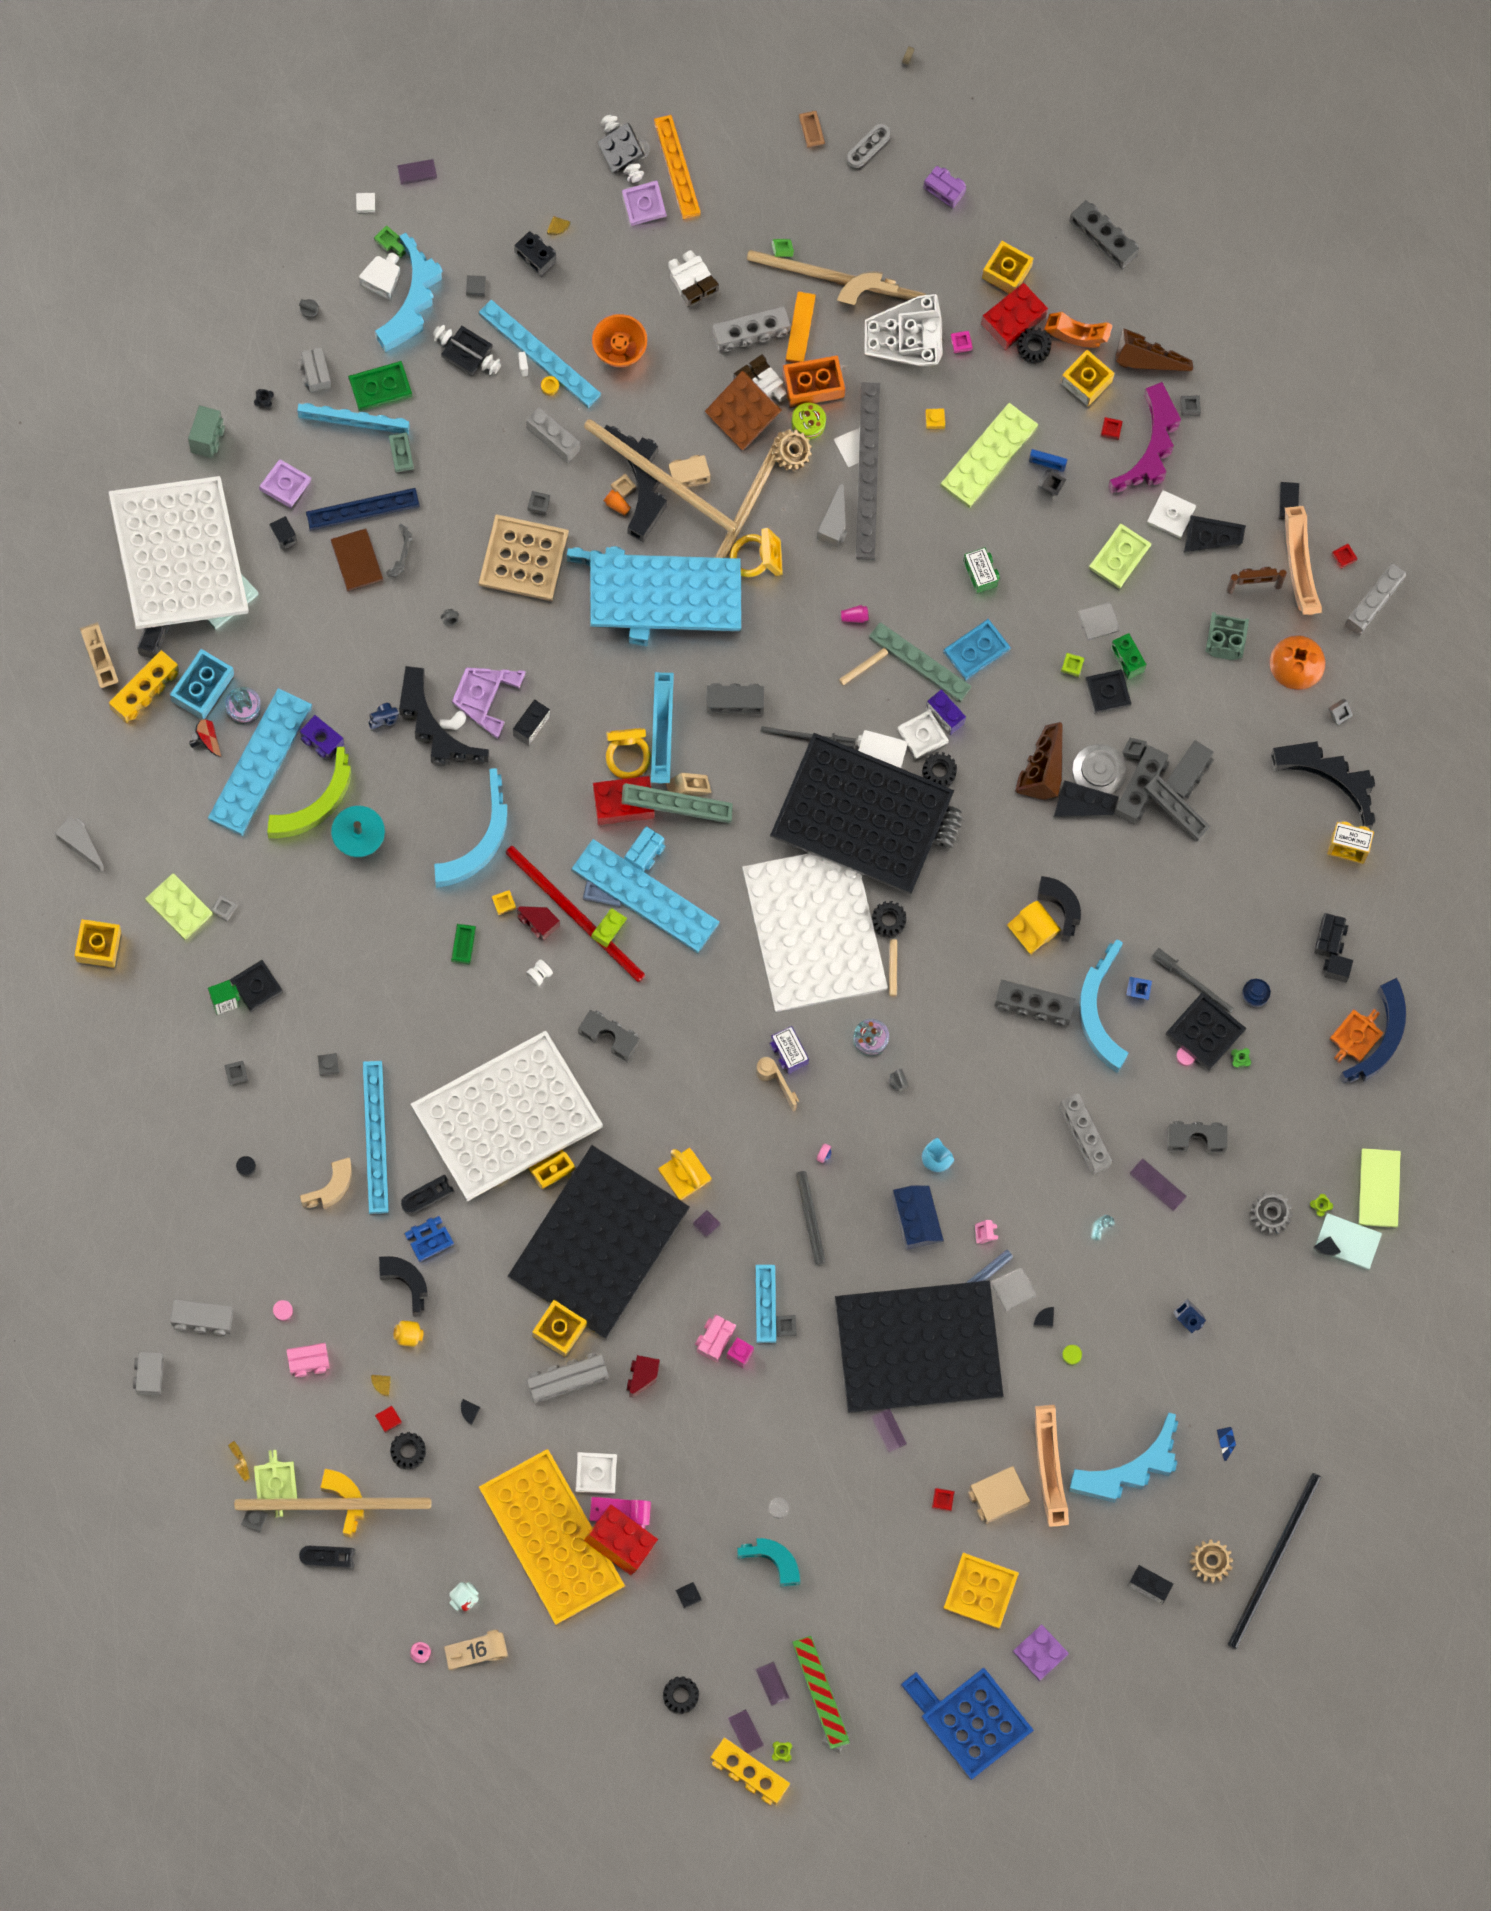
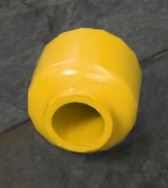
M402 1320L394 1327L393 1339L397 1341L398 1345L415 1347L418 1341L423 1339V1329H420L418 1322Z

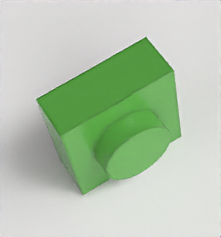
M791 239L772 240L775 257H793L794 249Z

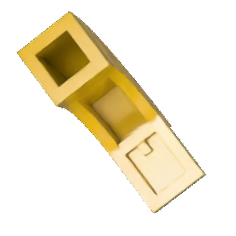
M324 1470L320 1487L322 1492L336 1494L341 1498H362L359 1489L350 1478L334 1470ZM364 1509L347 1510L343 1536L351 1538L352 1532L356 1533L358 1521H355V1519H364Z

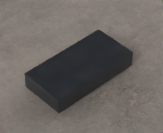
M1280 483L1279 519H1285V508L1299 506V483Z

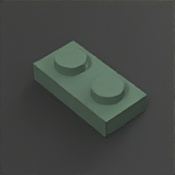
M407 432L389 435L395 473L413 470L414 466Z

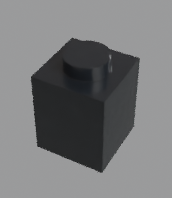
M1046 470L1038 487L1057 496L1067 479L1052 470Z
M286 516L269 524L270 532L280 549L284 547L289 548L297 541L296 534Z
M1331 954L1329 960L1325 959L1323 970L1326 971L1324 977L1347 983L1353 960Z

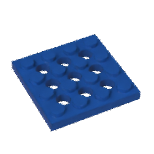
M982 1668L922 1715V1719L970 1780L974 1779L1034 1731L985 1668ZM982 1690L986 1693L984 1701H978L975 1698L977 1691ZM961 1703H968L971 1710L969 1713H962L959 1706ZM990 1706L998 1708L999 1714L996 1717H991L988 1714L987 1710ZM946 1715H952L955 1718L953 1725L945 1724L944 1717ZM979 1718L983 1721L981 1729H975L972 1726L974 1719ZM1008 1722L1011 1725V1731L1008 1733L1002 1732L1000 1724ZM958 1731H965L968 1738L966 1741H959L956 1734ZM987 1734L994 1735L996 1742L993 1745L986 1744L984 1738ZM971 1747L979 1748L980 1755L978 1757H972L969 1754Z

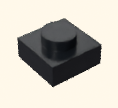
M694 1582L675 1590L684 1609L702 1601Z

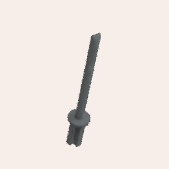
M764 726L760 730L761 732L810 740L813 735ZM832 733V737L824 736L853 749L855 748L856 738L837 736L835 733Z
M1160 948L1156 950L1152 957L1169 969L1168 972H1171L1172 969L1227 1011L1230 1013L1233 1011L1234 1008L1176 965L1179 961L1178 959L1174 960Z

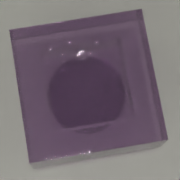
M706 1210L693 1222V1225L707 1238L720 1226V1222Z

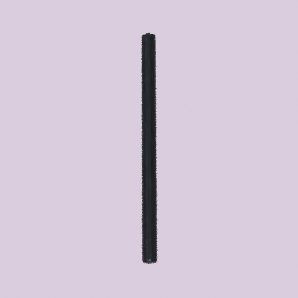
M1316 1473L1311 1474L1228 1642V1646L1232 1649L1238 1648L1319 1485L1321 1476Z

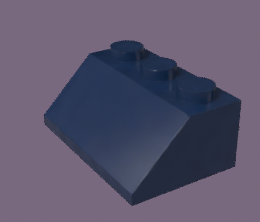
M911 1185L894 1189L892 1191V1199L905 1249L910 1250L944 1242L930 1187Z

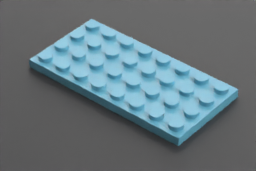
M590 554V627L741 631V559Z

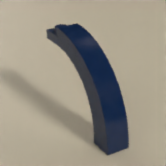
M1397 978L1380 985L1377 990L1386 1013V1029L1381 1045L1369 1058L1343 1071L1340 1075L1343 1083L1347 1081L1352 1083L1360 1078L1359 1075L1363 1081L1373 1077L1389 1062L1400 1044L1406 1024V1004Z

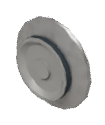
M1095 744L1087 746L1078 753L1073 762L1072 773L1076 784L1113 794L1124 783L1127 767L1124 758L1117 750L1109 745Z

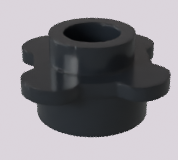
M258 389L254 405L270 408L274 393L266 389Z

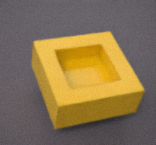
M944 408L926 409V429H945Z
M510 890L492 896V901L498 915L516 909Z

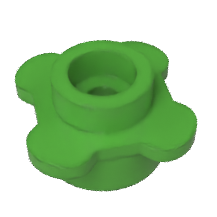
M1248 1048L1243 1050L1233 1049L1231 1052L1233 1056L1232 1065L1236 1068L1250 1066V1050Z

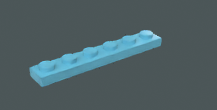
M310 403L298 404V418L398 434L407 432V435H409V421L403 418L391 419L385 415L373 416L366 412L354 413L348 409L335 410L329 406L316 407Z

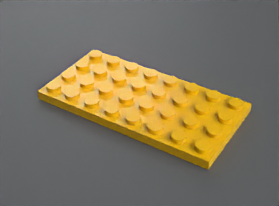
M548 1449L479 1486L480 1492L555 1625L625 1587L613 1563L583 1541L592 1529V1526Z

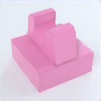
M985 1220L975 1224L977 1244H984L998 1239V1235L993 1234V1230L997 1228V1225L993 1224L992 1220Z

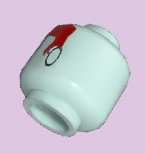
M460 1582L450 1592L449 1596L452 1600L449 1603L457 1611L459 1609L468 1611L478 1601L477 1595L479 1592L470 1582Z

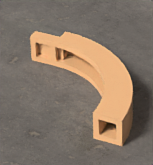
M1304 506L1285 508L1288 561L1298 609L1302 611L1303 615L1322 613V606L1315 589L1311 571L1306 511Z
M1055 1405L1035 1406L1037 1457L1049 1527L1069 1525L1068 1506L1064 1494L1059 1462Z

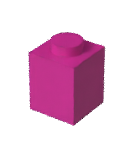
M737 1337L729 1349L726 1358L744 1368L754 1351V1347Z

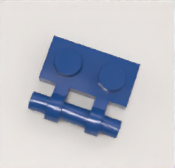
M440 1216L433 1219L429 1218L425 1223L419 1226L415 1225L410 1228L411 1230L404 1233L407 1240L413 1237L416 1238L417 1241L411 1243L410 1246L419 1262L454 1245L446 1227L439 1230L436 1227L443 1223ZM431 1229L432 1233L422 1238L421 1233Z

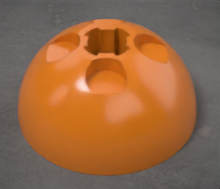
M615 314L604 318L597 324L592 335V345L598 358L605 364L617 368L628 367L636 363L643 356L647 347V334L643 325L629 315Z
M1301 635L1290 636L1281 640L1274 647L1270 656V669L1274 678L1283 686L1295 690L1307 689L1315 685L1323 676L1325 656L1321 647L1311 638Z

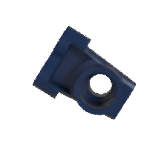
M390 703L381 704L376 712L369 714L370 720H368L370 729L379 728L384 724L387 726L393 725L398 719L399 712L396 707L392 708Z

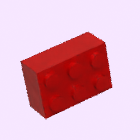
M1022 283L982 315L981 325L1006 350L1019 340L1022 332L1025 333V330L1028 328L1031 330V327H1035L1047 317L1048 308L1025 283Z
M650 776L593 783L597 825L654 819V809L622 804L623 785L627 783L651 788Z
M610 1504L583 1541L626 1573L632 1575L640 1567L658 1539Z

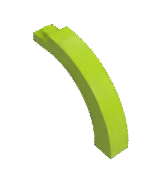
M337 747L332 780L319 799L310 806L294 813L283 815L269 814L268 838H287L305 833L324 822L337 809L345 796L351 777V766H347L349 754L345 753V747Z

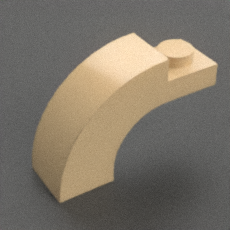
M864 272L846 283L837 301L855 305L858 296L866 289L878 288L897 293L899 284H896V280L885 278V281L881 280L883 272Z
M98 622L80 628L100 688L118 683Z
M350 1157L331 1163L333 1174L327 1186L320 1190L300 1195L303 1207L313 1208L318 1206L319 1202H322L325 1209L337 1203L345 1195L352 1178Z

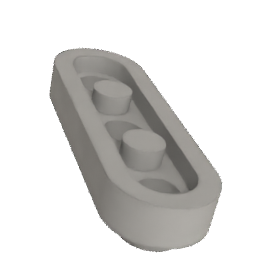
M884 124L876 125L848 152L847 163L853 168L863 166L889 141L891 133L889 127Z

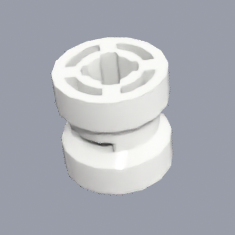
M540 959L536 962V966L530 968L526 974L535 985L540 986L543 983V979L550 977L553 972Z

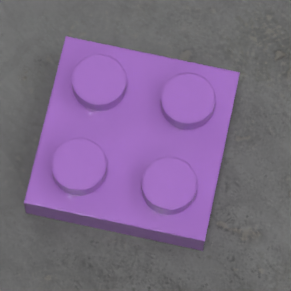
M1042 1624L1012 1651L1039 1681L1069 1654Z

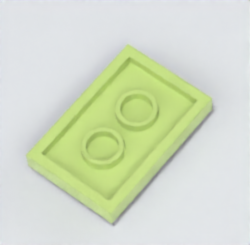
M1120 524L1091 563L1089 569L1120 589L1149 550L1151 543L1123 524Z
M174 873L145 898L146 902L184 940L213 915V912Z

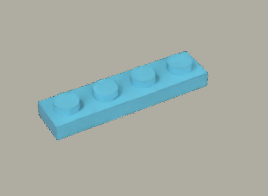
M756 1265V1343H776L775 1265Z

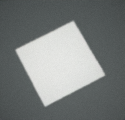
M860 428L834 439L848 467L859 463Z

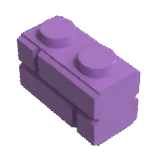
M938 166L925 179L923 185L925 190L952 209L964 196L967 187L963 180L960 178L955 179L946 168Z

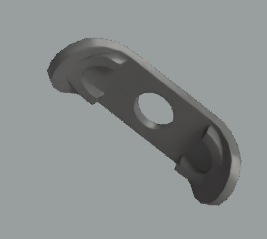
M403 524L399 525V529L404 537L400 561H396L394 567L386 572L388 577H397L398 574L404 572L403 568L405 567L404 564L410 541L412 540V534L407 530L408 527Z

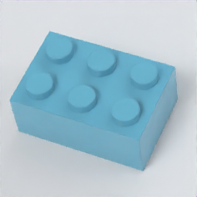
M200 649L171 692V702L201 720L205 719L234 677L233 667Z

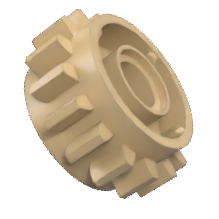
M788 429L785 432L779 433V437L774 438L775 444L771 445L773 447L772 455L775 457L774 461L779 463V467L784 466L786 470L792 468L795 471L798 467H804V463L809 462L808 457L812 455L810 452L812 446L809 445V439L804 437V433L799 434L798 430L791 432ZM790 446L793 448L794 454L790 452Z
M1210 1539L1207 1544L1202 1541L1201 1547L1195 1546L1194 1549L1197 1553H1191L1194 1559L1190 1560L1189 1563L1194 1564L1191 1571L1197 1572V1578L1201 1576L1203 1582L1208 1579L1211 1583H1214L1215 1579L1219 1582L1222 1581V1575L1224 1577L1229 1575L1226 1570H1232L1233 1567L1229 1563H1232L1233 1559L1229 1558L1232 1552L1226 1550V1544L1221 1546L1219 1540L1213 1543L1212 1539ZM1208 1557L1215 1558L1216 1565L1210 1566L1206 1559Z

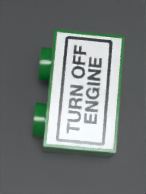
M985 547L964 554L963 562L976 594L998 586L1000 575L998 570L993 568L992 555L990 552L987 553Z
M230 980L208 987L216 1015L238 1008L239 993L236 985H231Z

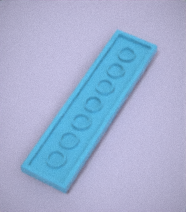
M279 688L277 689L208 816V820L243 836L312 708L311 703Z
M592 839L571 868L572 872L584 880L592 882L597 888L614 899L619 900L621 904L697 954L719 925L720 921L594 839Z

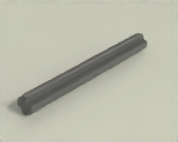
M800 1171L796 1173L815 1264L820 1265L826 1261L807 1172Z

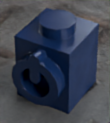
M1188 1298L1173 1311L1176 1318L1191 1333L1200 1330L1206 1321L1203 1313Z

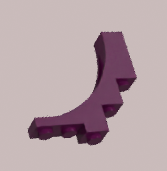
M1163 382L1145 388L1144 392L1152 421L1151 440L1147 450L1130 471L1109 481L1108 488L1111 493L1115 491L1121 492L1132 484L1138 485L1144 479L1147 485H1157L1165 479L1167 472L1161 459L1170 456L1174 448L1167 432L1176 431L1180 426L1181 418Z

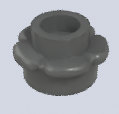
M447 609L441 615V619L445 625L452 626L458 622L459 613L453 609Z

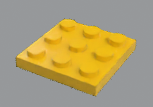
M962 1553L943 1609L1000 1629L1019 1572Z

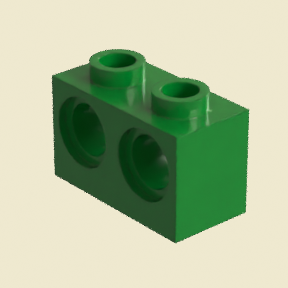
M1130 633L1112 641L1110 648L1128 680L1145 672L1147 664Z

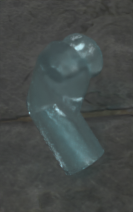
M1103 1215L1096 1220L1093 1225L1091 1239L1100 1240L1102 1229L1112 1227L1115 1223L1114 1218L1110 1215Z

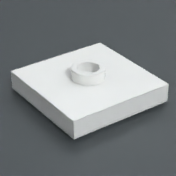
M1162 490L1147 524L1181 539L1189 523L1190 515H1193L1196 509V505Z
M931 710L897 727L903 740L908 742L907 747L915 760L949 743Z
M578 1452L576 1493L615 1494L617 1454Z

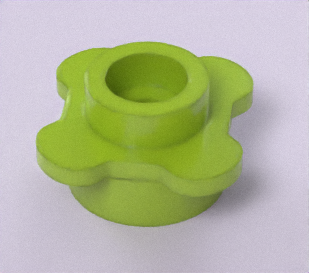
M1320 1194L1316 1200L1310 1202L1311 1208L1317 1211L1319 1217H1323L1325 1212L1333 1209V1204L1325 1194Z
M774 1742L772 1745L774 1748L772 1759L774 1761L784 1760L789 1762L792 1758L790 1755L792 1744L790 1742Z

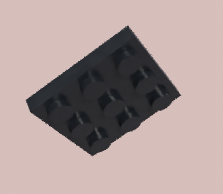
M1202 992L1168 1029L1165 1035L1210 1071L1247 1028Z

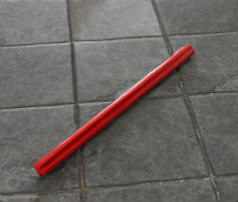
M510 846L506 850V855L591 936L597 927L514 846ZM612 941L607 948L598 943L637 982H640L645 977V973Z

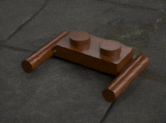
M1263 567L1260 570L1243 569L1238 575H1231L1226 591L1232 594L1236 584L1244 585L1275 582L1274 587L1281 589L1287 572L1280 570L1277 573V568L1271 569V567Z

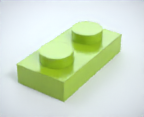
M611 908L595 929L591 938L607 948L627 918Z

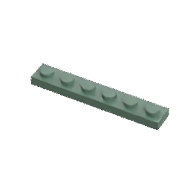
M881 622L869 635L871 641L881 648H885L888 653L958 702H961L970 691L971 685Z
M627 783L623 785L622 804L725 823L732 821L733 803Z

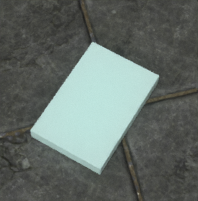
M1327 1213L1316 1245L1330 1236L1341 1251L1340 1254L1331 1257L1369 1270L1382 1233Z

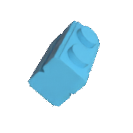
M645 826L624 856V859L643 872L646 869L650 870L655 862L653 859L656 854L660 855L665 849V838Z

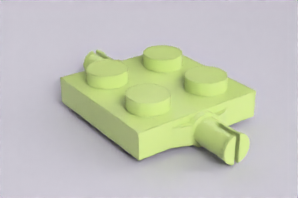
M269 1450L270 1462L265 1465L254 1466L257 1499H298L294 1462L277 1461V1450H273L274 1457H272V1450ZM275 1510V1518H279L278 1510ZM279 1510L280 1517H283V1510Z

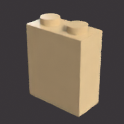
M1013 1466L970 1485V1492H968L972 1503L976 1502L979 1508L976 1511L980 1520H984L986 1524L1019 1510L1030 1503Z

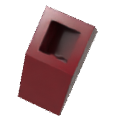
M520 906L517 908L518 920L523 925L527 924L531 928L530 932L537 939L540 937L544 941L560 927V920L547 907Z
M637 1355L636 1361L632 1360L630 1372H634L633 1378L628 1379L626 1391H630L629 1397H635L656 1383L660 1359Z

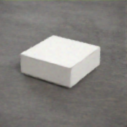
M356 193L357 213L375 212V193Z
M520 352L518 354L520 374L524 377L528 376V365L525 352Z

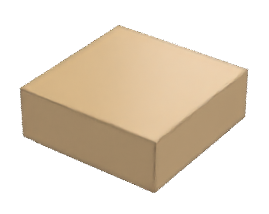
M626 474L611 484V488L615 492L618 491L624 499L637 490L636 485Z

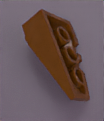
M1123 328L1116 351V362L1120 366L1136 369L1193 370V361L1173 350L1167 352L1161 347V344L1157 342L1151 344L1145 341V336Z
M1061 722L1045 725L1035 744L1037 749L1033 756L1029 755L1027 759L1029 764L1025 771L1021 770L1015 788L1016 793L1042 800L1058 796L1062 782L1063 724Z

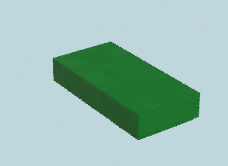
M457 924L451 962L471 963L476 926Z

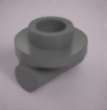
M301 299L299 303L300 311L305 317H313L318 313L319 306L316 301Z
M897 1069L890 1074L889 1083L893 1089L898 1091L908 1087L903 1069Z

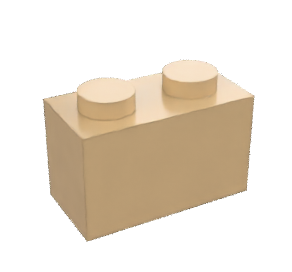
M694 455L687 460L682 461L678 459L668 464L669 475L686 488L710 482L711 475L705 455Z

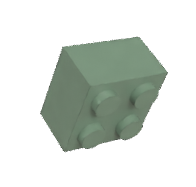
M199 405L188 437L191 453L213 458L214 452H218L220 444L218 439L219 436H223L225 430L221 411Z

